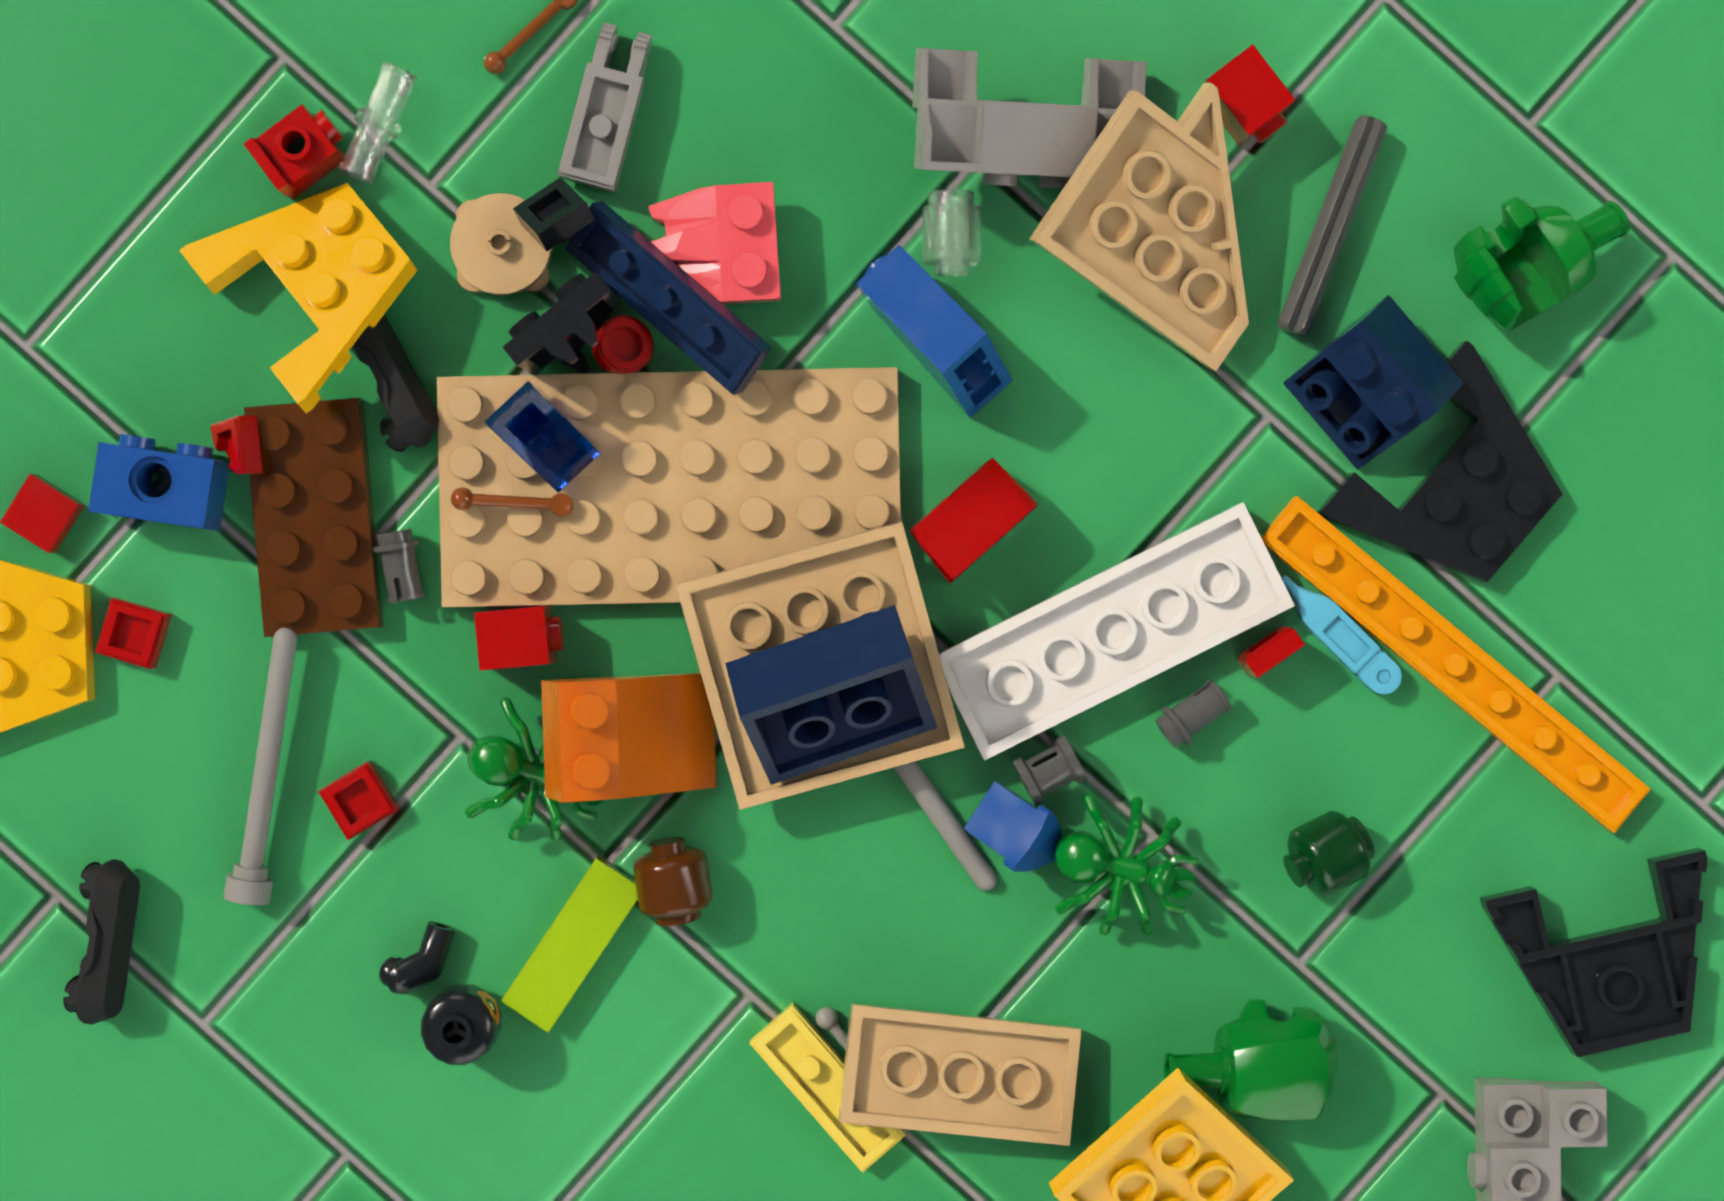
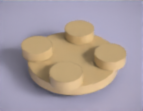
M495 193L482 196L476 200H468L459 206L456 213V221L451 231L450 251L457 268V280L465 290L471 293L485 292L504 296L516 294L524 290L527 292H538L547 286L550 279L548 265L552 249L546 252L524 229L513 210L514 207L525 201V199L512 194Z

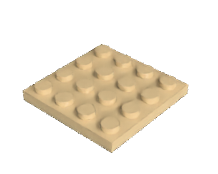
M902 521L676 585L740 810L965 748ZM895 605L937 728L771 785L740 720L725 663L748 656L753 652L762 651L803 637L808 633L853 620L866 613L876 612Z

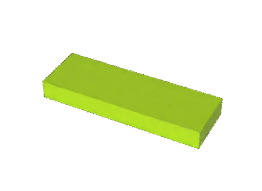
M598 856L501 1002L549 1033L638 900L635 880Z

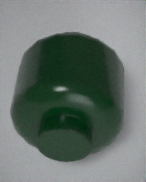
M1329 811L1293 829L1289 833L1287 842L1289 854L1283 857V862L1289 877L1296 886L1302 887L1306 885L1313 893L1325 897L1365 878L1369 873L1370 858L1374 857L1375 850L1368 831L1356 817L1351 816L1347 818L1342 813Z

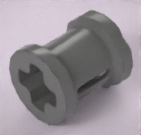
M1065 736L1055 739V746L1026 761L1020 757L1012 761L1021 782L1036 807L1044 803V796L1073 781L1080 784L1087 780L1085 772Z

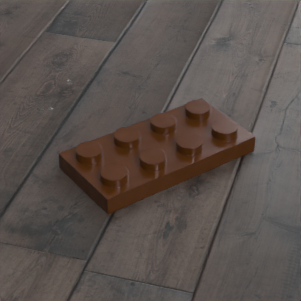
M348 398L319 401L307 414L297 403L244 407V416L257 415L263 473L250 474L264 637L274 636L277 630L284 627L292 629L296 634L384 627L377 553L373 551V547L376 546L364 399Z

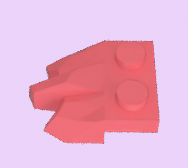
M773 182L703 187L648 206L652 220L665 225L666 231L662 238L651 241V243L721 304L725 306L726 304L781 301Z

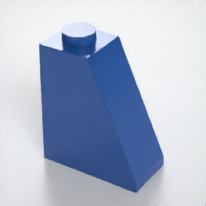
M900 245L888 255L876 259L868 267L865 275L856 282L871 308L969 418L1013 381L987 333Z

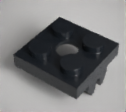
M596 271L587 279L582 273L571 278L555 293L554 296L558 300L555 305L541 316L537 311L529 313L509 330L508 333L513 339L505 344L503 349L517 366L531 375H537L559 358L566 366L584 374L591 370L585 356L582 354V349L587 345L593 348L598 344L596 331L601 327L599 324L623 305Z

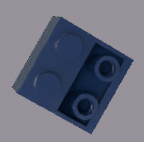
M1387 295L1350 324L1285 380L1283 384L1358 470L1439 412L1464 382L1395 301Z

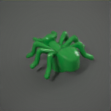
M507 697L503 698L500 701V705L508 722L515 729L520 743L515 744L501 736L489 735L479 738L469 749L467 761L469 769L478 779L488 785L508 787L494 797L482 799L469 806L464 813L468 818H473L486 810L504 806L518 793L526 794L522 813L513 822L508 833L509 839L517 840L522 829L532 821L537 792L541 789L551 819L549 824L551 839L555 842L559 841L562 838L561 826L563 817L557 801L545 797L543 744L541 749L533 747L526 724L518 716L511 700ZM603 800L581 802L589 806H597ZM570 802L575 814L596 820V813L581 808L579 802Z
M1089 793L1084 795L1083 801L1102 838L1097 840L1091 834L1084 832H1072L1064 835L1054 848V860L1061 873L1073 882L1089 883L1094 881V883L1082 893L1071 895L1056 904V912L1063 914L1075 906L1085 905L1104 889L1112 890L1109 908L1106 915L1103 916L1099 927L1100 934L1108 935L1113 922L1119 917L1123 889L1128 884L1139 915L1143 934L1151 935L1154 931L1150 920L1151 915L1140 889V886L1146 883L1149 884L1153 893L1158 896L1159 902L1164 909L1184 914L1186 908L1169 902L1166 896L1181 900L1192 895L1190 889L1182 887L1177 881H1194L1196 877L1187 868L1175 865L1177 863L1197 865L1198 858L1175 854L1167 861L1163 860L1155 866L1149 865L1146 861L1170 843L1173 833L1181 826V821L1177 817H1173L1163 827L1159 837L1134 857L1133 850L1142 828V798L1134 797L1132 799L1130 826L1125 844L1114 838L1111 828L1093 795Z

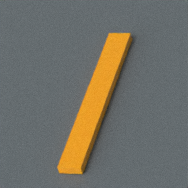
M1293 496L1261 535L1266 548L1322 595L1333 600L1352 620L1607 831L1615 833L1651 790L1298 496Z

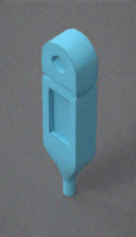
M1284 575L1282 580L1287 590L1291 593L1298 617L1305 628L1351 673H1354V676L1368 690L1383 695L1397 690L1402 679L1401 669L1384 651H1381V648L1333 600L1322 594L1297 586L1287 575Z

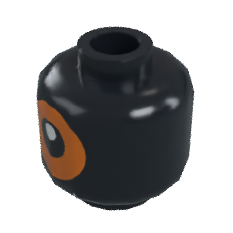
M457 984L444 989L426 1007L421 1019V1036L426 1049L437 1060L449 1065H467L479 1060L496 1042L501 1030L502 1014L497 1001L486 990L473 984Z

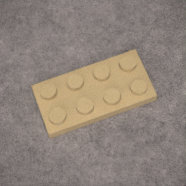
M851 1003L838 1120L840 1123L1070 1146L1082 1029L1072 1026Z

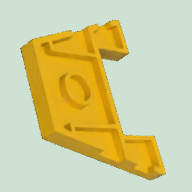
M348 183L195 241L179 250L214 295L264 260L318 327V332L270 367L306 414L322 398L318 391L333 371L340 374L352 358L348 351L367 326L374 328L417 272V268Z
M0 559V733L94 700L95 676L91 585Z

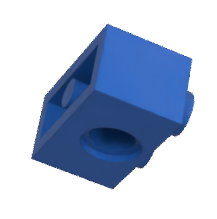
M120 434L119 445L98 442L89 512L201 529H221L230 469L228 465L230 462L212 459L213 448L178 443L176 454L155 451L156 439ZM164 465L170 472L171 485L169 490L159 497L152 489L151 477L157 468Z

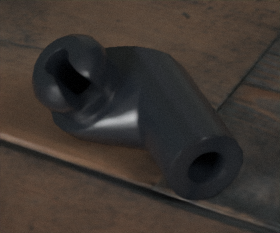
M429 921L419 952L404 959L401 957H390L383 962L379 971V978L382 984L387 986L392 993L409 994L438 979L442 974L456 931L455 928L440 922Z

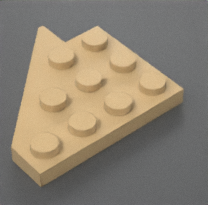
M1203 83L1178 121L1138 91L1130 90L1029 240L1206 368L1217 371L1249 324L1219 90L1212 83Z

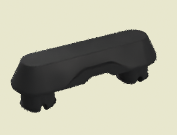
M384 314L374 328L367 326L352 347L359 360L371 369L377 381V393L390 415L388 419H383L380 423L381 436L389 435V439L385 442L386 445L398 452H403L409 445L423 448L430 442L438 426L439 417Z
M115 859L106 861L103 865L98 862H92L81 873V878L85 880V883L79 884L81 895L86 899H90L86 922L89 941L87 954L81 960L79 975L73 977L65 986L64 991L69 996L63 997V1004L68 1012H76L78 1019L84 1024L93 1025L117 1016L124 1003L140 882L123 861Z

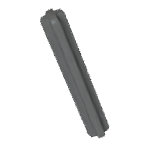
M1361 115L1353 125L1278 319V327L1286 332L1303 336L1311 328L1387 131V125L1379 119Z

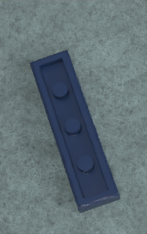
M603 201L592 203L589 209L595 220L579 230L570 239L565 249L592 273L596 271L609 288L732 395L743 392L772 347Z

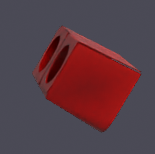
M990 458L977 470L976 474L973 473L967 482L964 481L950 496L945 498L909 530V534L948 584L959 577L1038 506V503L994 458Z

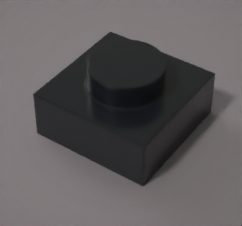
M561 177L513 208L521 225L546 252L559 243L568 241L579 230L595 220L587 203Z

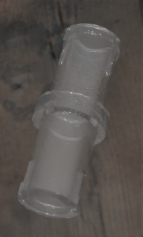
M386 62L382 63L381 72L366 107L359 108L354 120L358 123V126L343 162L338 167L339 171L346 173V175L371 185L375 182L376 173L390 140L398 139L402 129L398 121L411 90L418 80L409 71Z

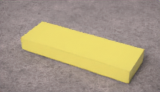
M794 1002L750 1039L749 1044L862 1173L906 1136L905 1129L839 1122L838 1116L845 1061Z

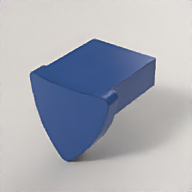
M996 781L993 782L964 830L1005 858L1004 865L1015 872L1036 870L1055 861L1054 848L1062 838L1059 822L1052 811L1043 805L1036 808Z

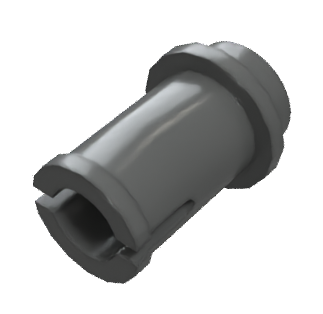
M411 529L378 534L379 546L373 547L374 553L380 552L388 593V603L425 597L415 546L420 545L419 539L413 540Z
M1210 679L1204 686L1172 709L1167 706L1161 709L1163 715L1156 719L1155 723L1174 748L1183 743L1189 746L1193 743L1191 738L1193 735L1233 708L1222 690Z

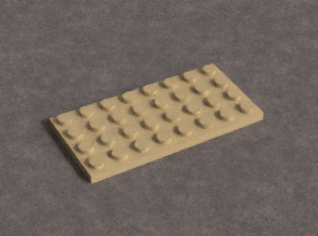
M898 367L757 370L744 391L736 395H732L706 371L437 377L442 607L680 602L676 585L679 583L901 522ZM461 487L468 488L472 494L552 498L556 494L564 493L572 498L574 506L571 513L566 516H557L551 510L476 505H472L467 510H458L451 503V495L455 489Z

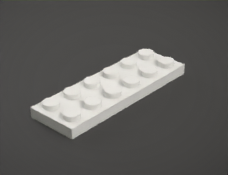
M1243 502L940 652L939 656L949 692L985 761L1295 605Z

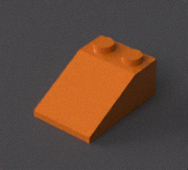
M701 673L541 680L546 798L566 803L623 799L717 787L715 722Z

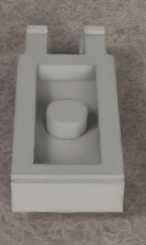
M604 23L600 30L592 63L587 62L558 176L567 181L616 193L645 85L643 76L646 72L653 38L652 35L639 32L631 47V57L627 72L610 69L609 66L618 43V26Z

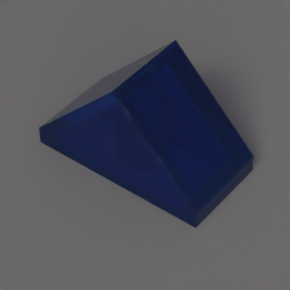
M527 381L484 421L498 437L558 493L601 454L545 392L530 381Z

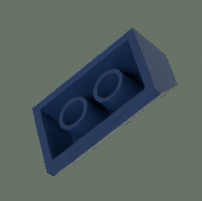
M895 605L876 612L866 613L853 620L808 633L803 637L762 651H756L748 656L725 663L740 720L771 785L937 728Z

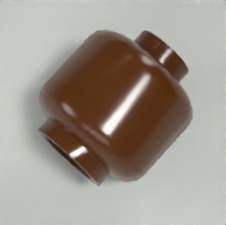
M668 837L650 842L651 851L640 856L633 864L637 899L641 912L644 915L654 917L656 924L660 926L681 925L698 920L701 917L700 910L710 904L713 896L706 854L699 848L685 846L683 837Z

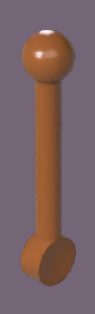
M554 0L499 52L492 51L488 53L484 58L485 69L492 74L503 72L506 68V60L561 9L569 10L574 8L578 0Z
M461 487L455 489L451 495V503L458 510H467L472 505L543 509L551 510L557 516H566L571 513L574 506L572 498L564 493L556 494L552 498L472 494L468 488Z

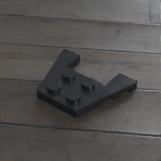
M1466 340L1459 344L1447 358L1446 362L1464 382L1449 401L1471 418L1472 422L1402 505L1397 509L1358 474L1352 472L1342 481L1319 508L1317 513L1327 520L1343 524L1362 532L1364 535L1405 549L1416 556L1478 581L1488 582L1562 496V492L1475 347Z
M1694 848L1647 859L1659 910V918L1557 942H1548L1537 889L1528 886L1480 897L1483 910L1570 1053L1576 1057L1690 1032L1698 959L1693 955L1696 925L1701 923L1703 901L1699 900L1701 875L1707 869L1706 850Z

